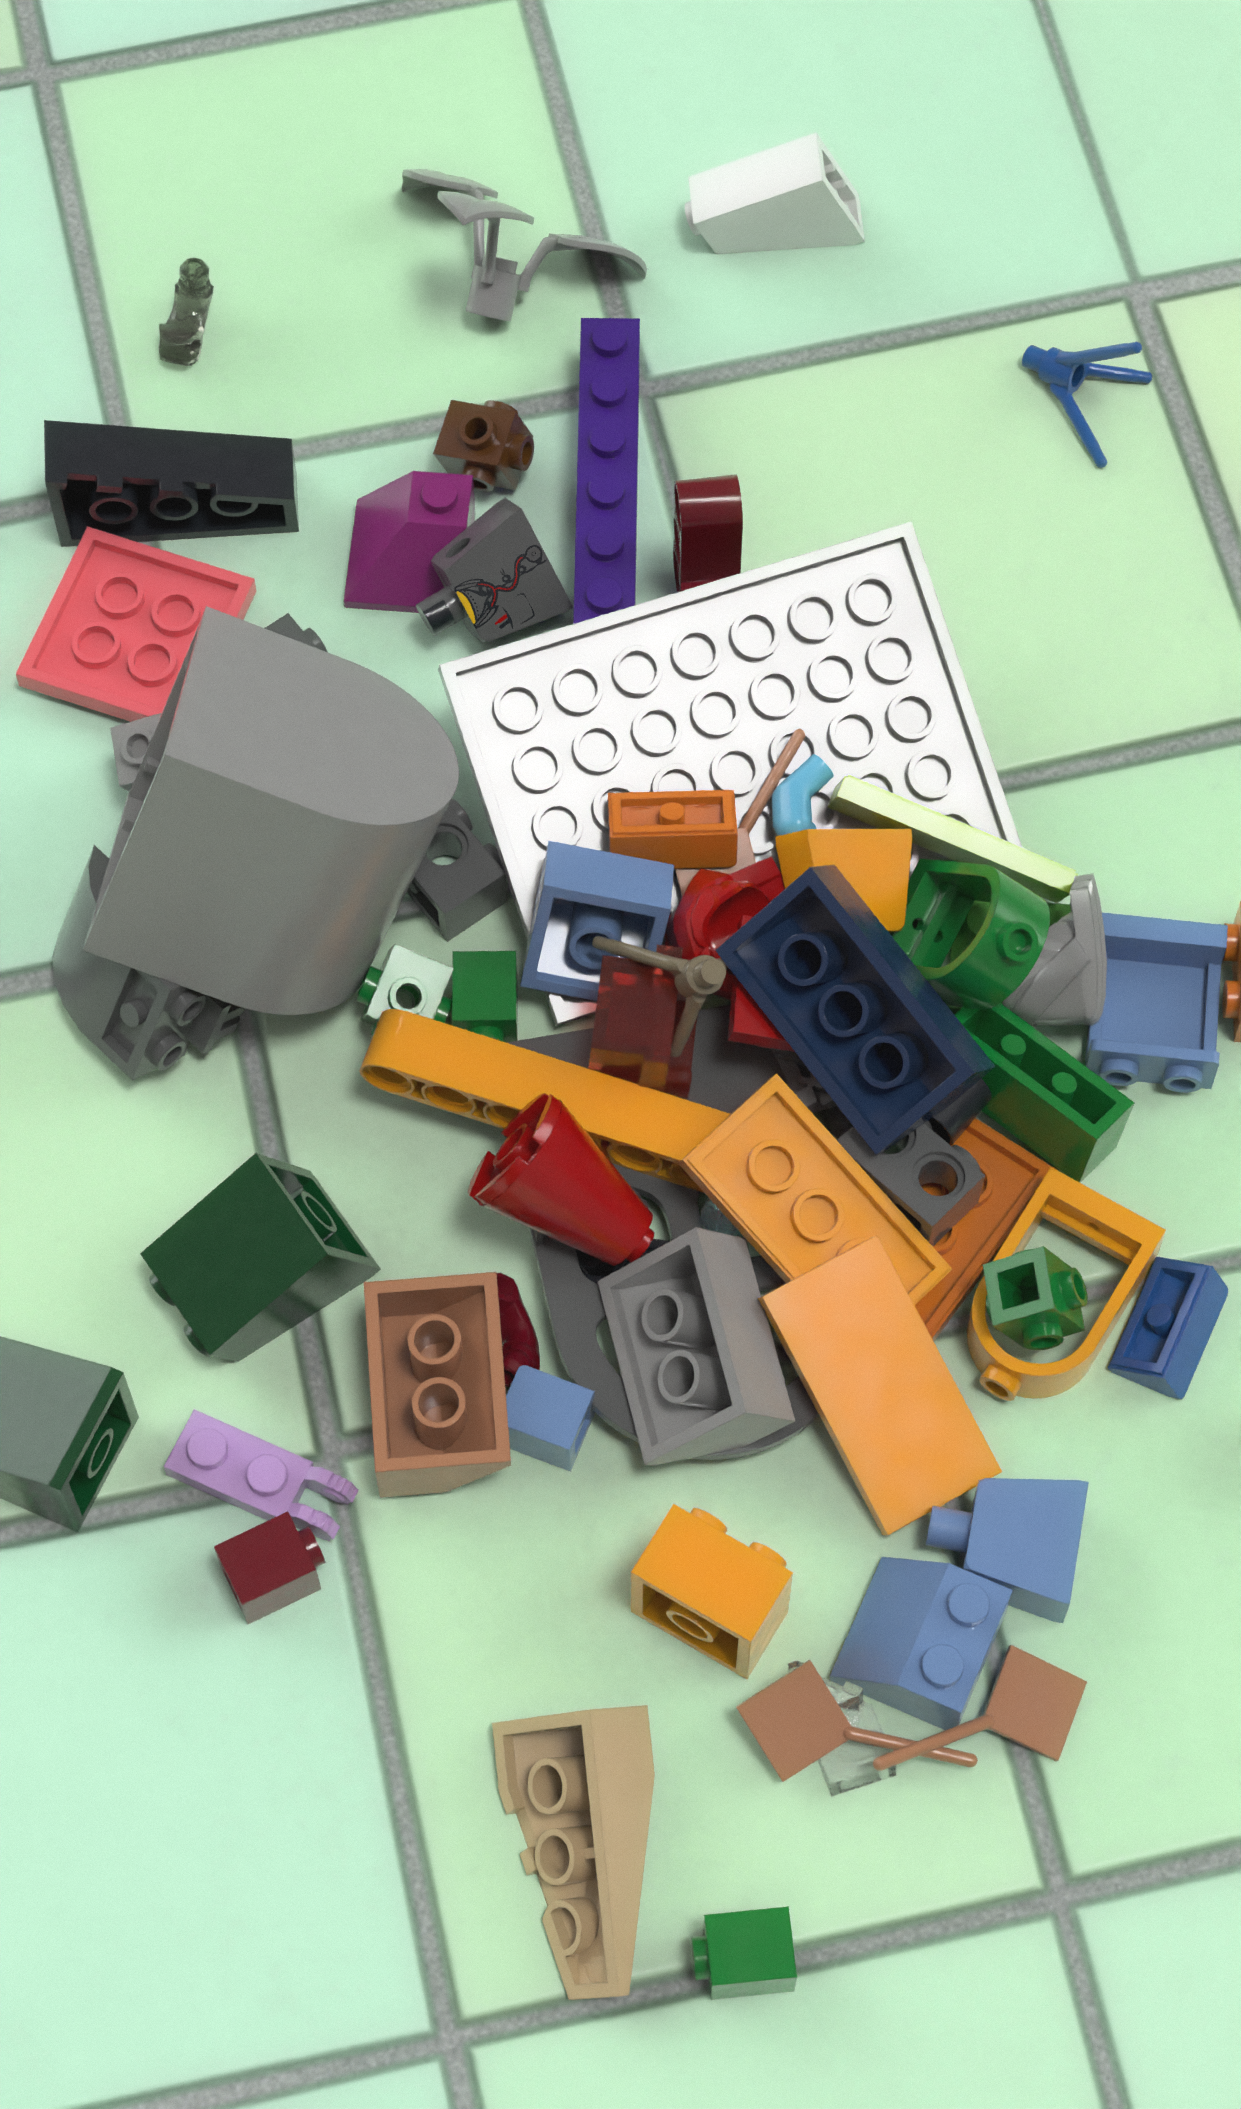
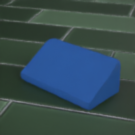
M1156 1256L1107 1367L1111 1373L1168 1397L1177 1399L1185 1397L1228 1296V1287L1214 1267Z

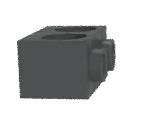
M929 1121L895 1143L901 1150V1152L896 1154L881 1153L876 1155L854 1126L850 1127L837 1140L932 1246L943 1238L979 1201L985 1175L981 1172L978 1162L961 1146H950L932 1130ZM926 1183H938L946 1187L950 1193L944 1196H934L924 1191L921 1186Z

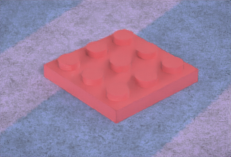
M87 526L16 672L18 684L20 687L130 722L162 713L206 606L243 620L256 594L255 579Z

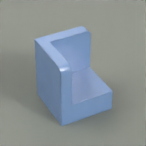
M520 1366L506 1395L510 1449L571 1472L595 1415V1412L592 1410L595 1391L532 1367Z

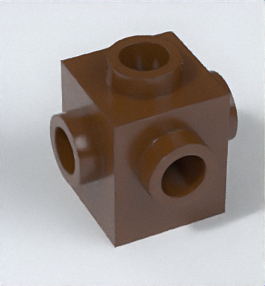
M451 400L433 455L447 473L473 475L475 490L491 492L494 486L516 490L522 471H526L532 462L534 440L533 435L518 415V411L508 404L488 400L485 401L484 405Z

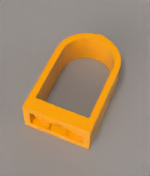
M1052 1167L1048 1170L993 1261L1023 1251L1044 1218L1129 1265L1082 1345L1064 1359L1042 1364L1025 1362L1011 1356L993 1339L985 1316L987 1311V1289L985 1276H983L973 1298L967 1326V1344L971 1358L982 1374L979 1379L981 1385L991 1394L1007 1401L1014 1400L1016 1396L1032 1399L1052 1397L1069 1390L1080 1382L1091 1368L1154 1262L1166 1232L1162 1227Z

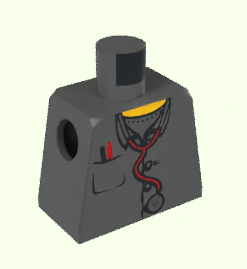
M507 498L497 502L433 556L431 563L444 588L416 604L421 618L434 636L462 620L468 631L482 643L493 641L573 608L522 508Z

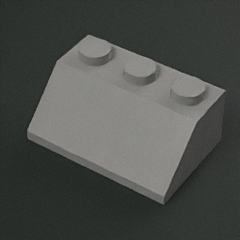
M695 1227L598 1281L645 1465L655 1466L746 1447L795 1422L768 1319L758 1300L761 1294L745 1238Z

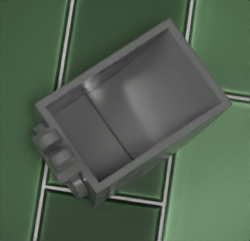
M94 845L58 934L52 956L53 977L62 1004L79 1030L131 1080H134L155 1069L164 1071L173 1066L182 1056H185L190 1042L202 1054L212 1050L216 1040L236 1030L240 1021L239 1015L244 1012L245 1008L83 950L109 860Z

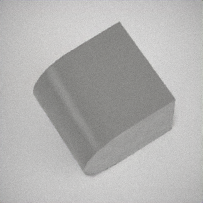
M206 606L127 795L83 950L224 1002L263 1013L278 1015L311 1014L331 1009L345 1002L360 988L456 791L459 780V766L449 737L438 721L420 702L398 685L374 671Z

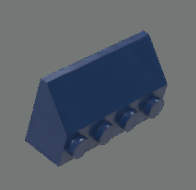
M835 865L809 867L715 950L876 1155L881 1154L946 1109L996 1067Z

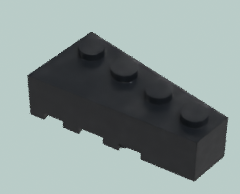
M44 420L45 484L61 547L78 546L87 526L136 542L299 532L297 472L292 439Z

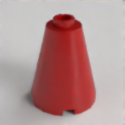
M546 1093L538 1095L501 1132L507 1139L498 1150L496 1156L487 1151L471 1179L468 1189L469 1196L484 1208L612 1266L621 1263L624 1259L632 1263L646 1251L654 1238L655 1232L649 1228L653 1220L652 1212L565 1104L552 1094L549 1096Z

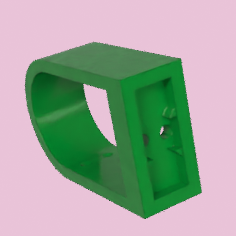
M920 858L908 882L905 925L901 931L892 932L890 935L946 1005L985 1010L998 1005L1008 998L1032 970L1048 935L1050 911L1047 902L1042 897L991 865ZM974 901L990 902L984 923L971 944L958 958L948 965L941 967ZM914 919H917L918 922L916 929L912 926Z

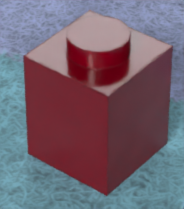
M288 1511L214 1546L219 1565L247 1624L255 1622L321 1590L316 1567L326 1563L322 1551L310 1527L308 1526L297 1531Z

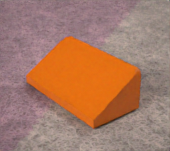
M734 790L608 793L609 852L673 864L674 869L717 868L736 865L738 831Z

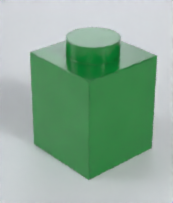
M452 951V968H454L452 971V1025L506 1043L518 1041L516 951Z
M789 1906L704 1915V1936L691 1937L695 1980H709L711 2000L795 1991L797 1972Z

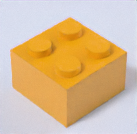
M673 1504L631 1571V1612L736 1674L748 1679L788 1613L793 1572L785 1568L787 1563L784 1558L771 1548L757 1542H752L748 1547L727 1535V1527L710 1513L698 1508H693L689 1513Z

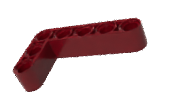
M737 474L674 481L673 566L677 592L741 573L743 513Z

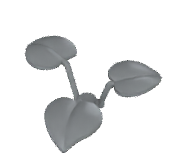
M405 169L402 172V192L426 186H442L455 189L457 192L438 191L437 198L459 219L462 225L473 222L474 266L466 306L467 312L511 322L518 290L529 291L531 278L544 257L552 251L597 250L622 259L644 279L646 277L647 266L638 255L620 245L588 236L549 233L548 237L543 238L521 275L516 274L518 262L496 257L500 218L520 220L533 225L534 217L510 205L484 200L483 195L497 199L498 192L474 180L428 169ZM485 218H487L488 221H489V224H488V234H487V243H486V253H485V243H484V219H485Z

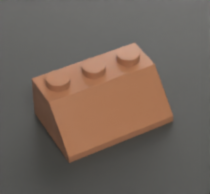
M497 1272L364 1282L374 1461L380 1498L448 1492L511 1466Z

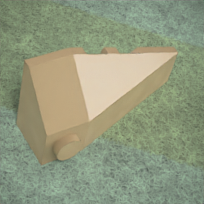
M648 1705L589 1709L492 1723L499 1794L506 1815H517L528 1848L520 1853V1857L526 1874H537L547 1904L542 1922L568 1999L577 2000L629 1995L655 1778Z

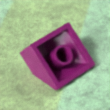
M412 471L357 499L343 601L344 608L419 613L416 604L444 588L431 560L435 554L475 522L473 475Z

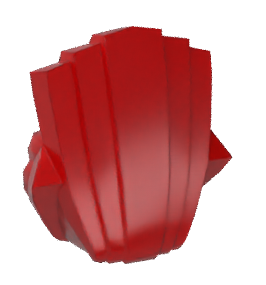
M772 856L731 874L701 868L689 883L677 909L669 916L664 934V945L668 956L687 960L701 955H709L715 959L720 958L715 950L737 932V925L742 915L754 917L785 889L782 873L779 871ZM730 969L726 970L722 986L719 990L712 993L729 1000L732 997L733 973Z

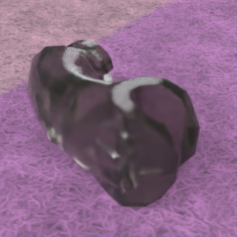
M194 257L186 259L180 265V278L175 284L171 314L165 324H159L160 360L184 366H192L199 359L214 286L209 280L208 265L202 259Z

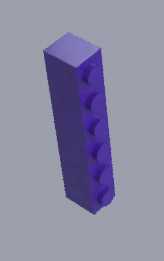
M581 318L573 624L636 605L640 318Z

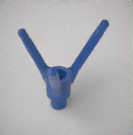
M1122 343L1077 352L1063 351L1055 347L1047 351L1030 345L1023 355L1022 366L1037 372L1041 381L1050 384V391L1063 405L1098 468L1105 467L1107 459L1072 394L1079 389L1084 379L1088 376L1127 382L1150 383L1153 377L1150 372L1091 363L1138 354L1142 351L1141 343Z

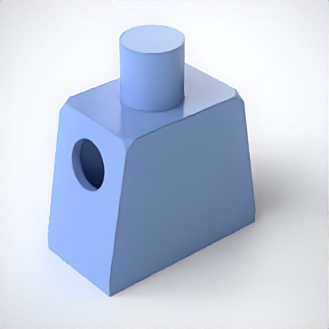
M984 1478L978 1480L972 1513L932 1506L926 1546L964 1552L962 1569L1013 1590L1009 1606L1053 1622L1063 1623L1071 1600L1089 1482L1081 1480Z

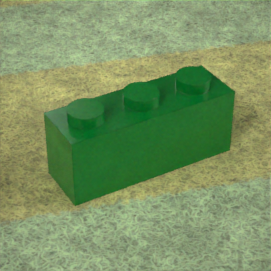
M999 1003L985 1010L961 1008L955 1016L996 1066L982 1078L992 1093V1099L983 1108L982 1112L1068 1177L1081 1183L1117 1147L1135 1103L1018 1015L1007 1009L1003 1004Z

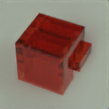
M657 944L656 952L682 958L683 948ZM603 955L588 1069L688 1100L692 1081L691 1068L697 1018L682 1054L679 1057L671 1056L673 1037L686 1006V997L677 990L675 976L672 973L628 958Z

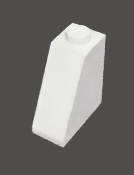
M817 133L688 177L691 201L685 203L687 222L695 236L702 235L716 254L846 246L865 242L859 194Z

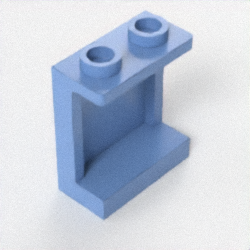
M1102 912L1107 958L1106 998L1099 1022L1094 1026H1088L1085 1066L1110 1085L1128 1086L1136 1082L1163 1084L1169 1090L1182 1093L1195 1092L1201 1088L1211 1089L1219 1067L1220 1053L1216 1051L1220 978L1221 964L1227 948L1228 925Z

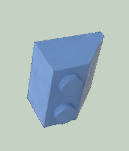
M548 841L535 899L520 986L645 1010L656 967L593 947L592 941L595 937L601 936L660 953L671 911L674 865Z
M882 1557L829 1680L943 1730L958 1726L1003 1622L1013 1590L950 1563Z

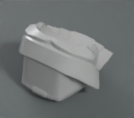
M1094 873L1074 877L1070 888L1071 912L1049 927L1044 947L1032 970L1021 985L1002 1002L1007 1009L1033 1027L1037 1025L1061 1026L1079 1024L1094 1026L1102 1016L1106 998L1107 958L1101 903Z

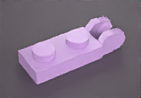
M195 1409L164 1465L167 1476L267 1521L288 1511L297 1529L302 1530L309 1526L317 1538L328 1541L335 1538L340 1526L328 1514L298 1503L305 1488L328 1497L335 1502L347 1505L353 1502L359 1491L352 1482H349L340 1475L338 1476L322 1467H314L313 1462Z

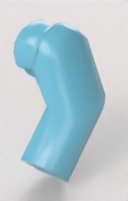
M812 754L780 783L773 792L772 822L777 836L806 829H817L816 825L811 822V797L834 777V774L829 766L816 754Z

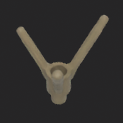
M601 936L595 937L592 945L596 949L669 971L675 976L677 990L686 997V1006L669 1049L671 1056L679 1057L688 1041L707 995L719 990L726 976V970L729 967L721 957L715 959L709 955H701L687 960L664 955Z

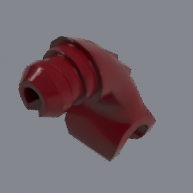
M497 1273L505 1386L510 1388L520 1366L526 1365L540 1370L539 1343L515 1280L503 1273Z

